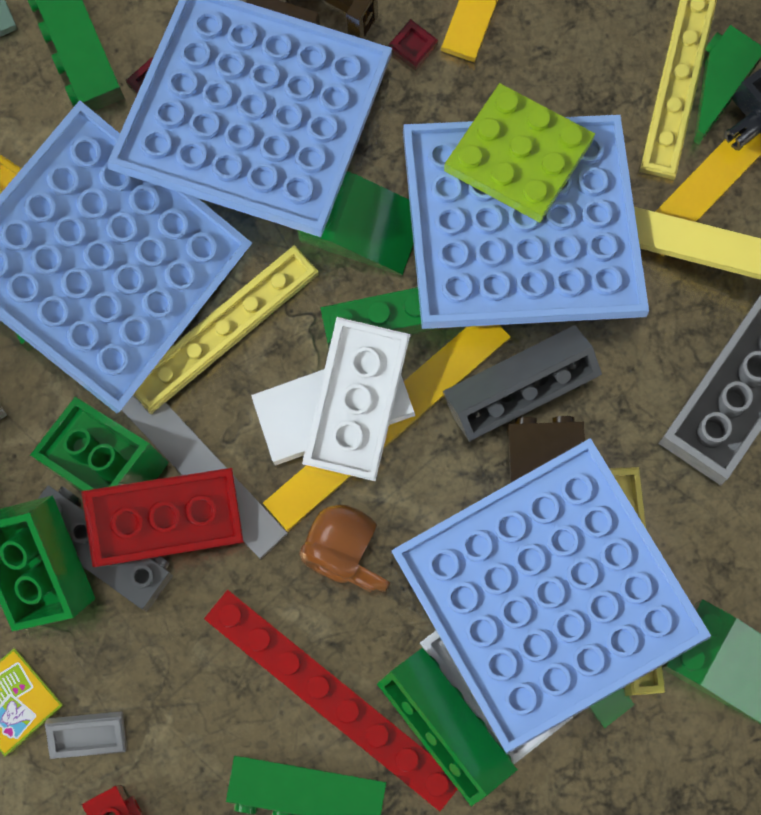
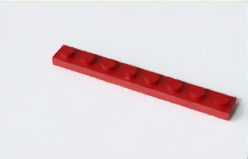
M229 590L223 594L206 615L204 620L438 811L444 808L458 790L430 753Z

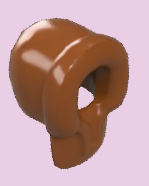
M334 505L320 511L312 523L305 543L300 549L299 555L302 562L312 570L339 583L350 582L369 592L374 590L385 592L390 585V582L358 565L377 527V523L361 510L348 505Z

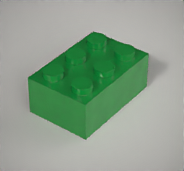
M53 495L1 508L0 605L12 632L74 618L96 598Z

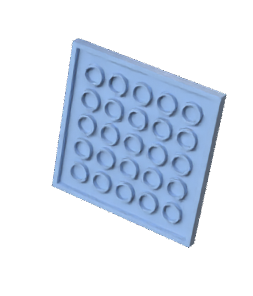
M179 0L108 159V169L322 237L390 61L392 48L240 0Z
M79 100L0 194V321L115 413H119L251 246L252 242L199 198L109 170L107 162L120 133Z
M621 115L565 117L595 133V137L541 223L444 171L445 162L473 121L403 125L422 329L647 317L649 306Z
M591 438L391 550L506 754L711 637Z

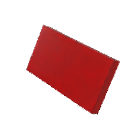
M232 468L81 491L93 567L243 542Z

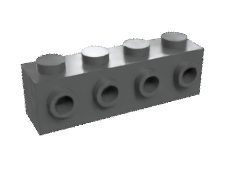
M574 325L444 390L443 394L454 420L468 441H471L602 375L592 345Z
M48 485L38 499L53 495L82 566L147 612L173 577L166 570L170 563L159 556L93 567L84 510L76 505L80 498L63 486L56 491Z

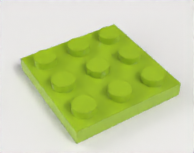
M499 83L445 162L444 171L541 223L592 144L595 133Z

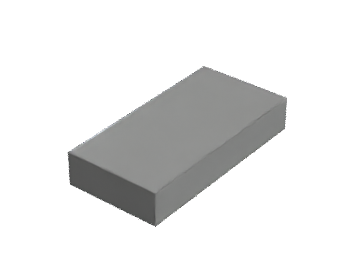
M122 711L46 719L45 728L50 759L126 752L127 741Z

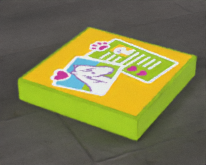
M15 648L0 660V752L4 757H7L46 722L47 718H51L65 706Z

